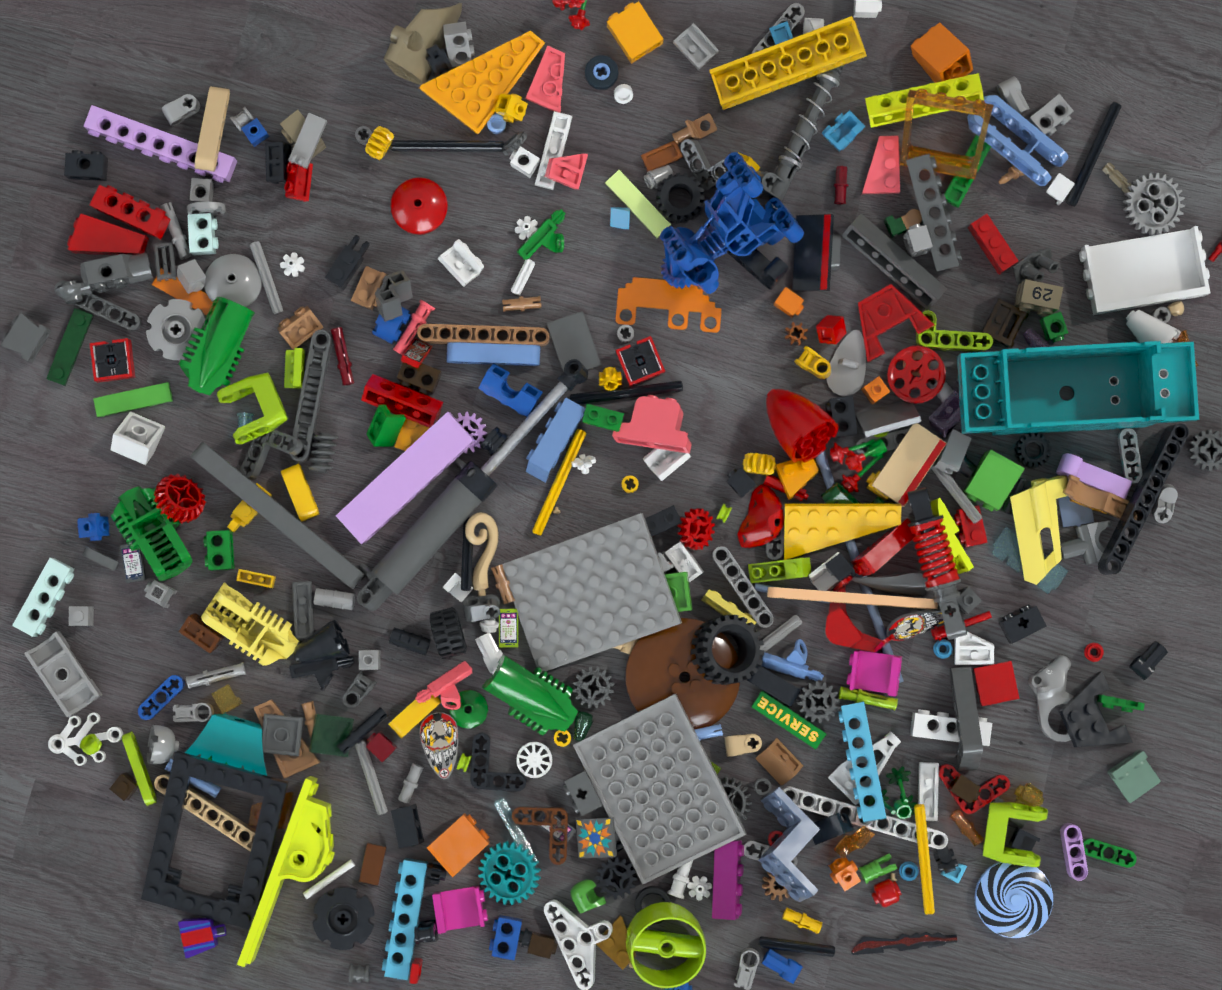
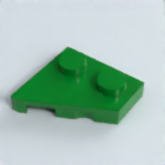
M1099 694L1097 697V702L1102 703V707L1114 709L1115 705L1120 706L1121 711L1131 713L1133 709L1144 710L1145 703Z

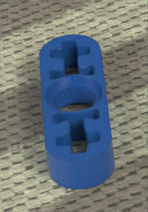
M173 675L165 680L139 706L138 715L144 720L153 719L183 690L185 686L184 679L179 675ZM172 679L174 681L179 680V688L174 687L170 690V692L164 689L165 686L166 688H170L172 686ZM159 692L166 694L167 698L164 703H159L156 699ZM153 703H154L155 705L159 706L158 709H157V707L155 706V707H153V708L150 710L151 715H149V714L144 715V714H143V713L145 712L144 707L148 708V707H150Z

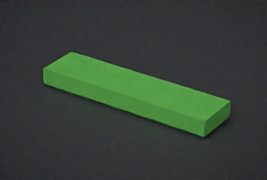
M169 382L93 398L98 418L173 402Z

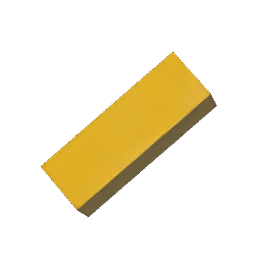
M239 569L236 581L274 588L276 576Z

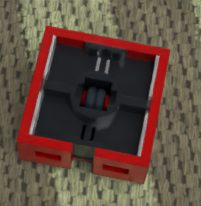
M651 336L637 341L635 346L631 347L629 344L615 350L629 387L665 373Z
M130 339L112 340V343L106 341L90 343L95 382L136 378Z

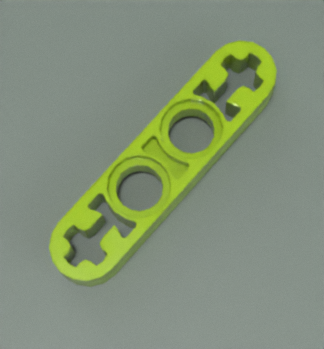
M133 732L123 734L122 741L146 806L157 803V797L136 737Z

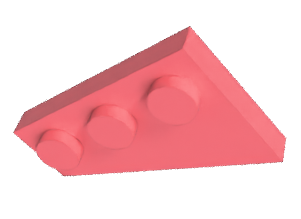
M547 46L525 99L553 112L561 113L565 53Z
M879 136L862 194H899L898 136Z

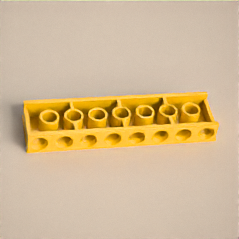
M851 16L709 71L722 109L725 110L864 58L867 55L856 23Z

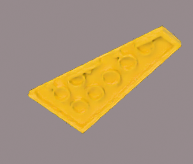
M785 504L784 560L901 525L902 506L901 504Z

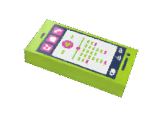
M500 609L499 647H518L517 609Z

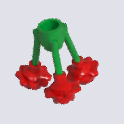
M880 438L876 441L872 439L850 448L848 446L842 448L836 442L833 443L834 447L830 449L831 459L843 464L844 455H847L845 464L850 470L859 472L858 474L855 473L852 477L842 475L844 480L841 482V485L849 493L852 491L859 492L857 482L861 479L860 477L878 460L883 458V454L887 452V448ZM864 447H867L868 450L864 454L860 453L859 455L853 452L854 450L861 449ZM871 455V457H875L870 463H868L864 468H862V461H864L867 456Z

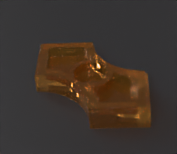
M862 826L854 834L846 835L834 848V851L844 859L852 851L863 849L875 834L866 826Z

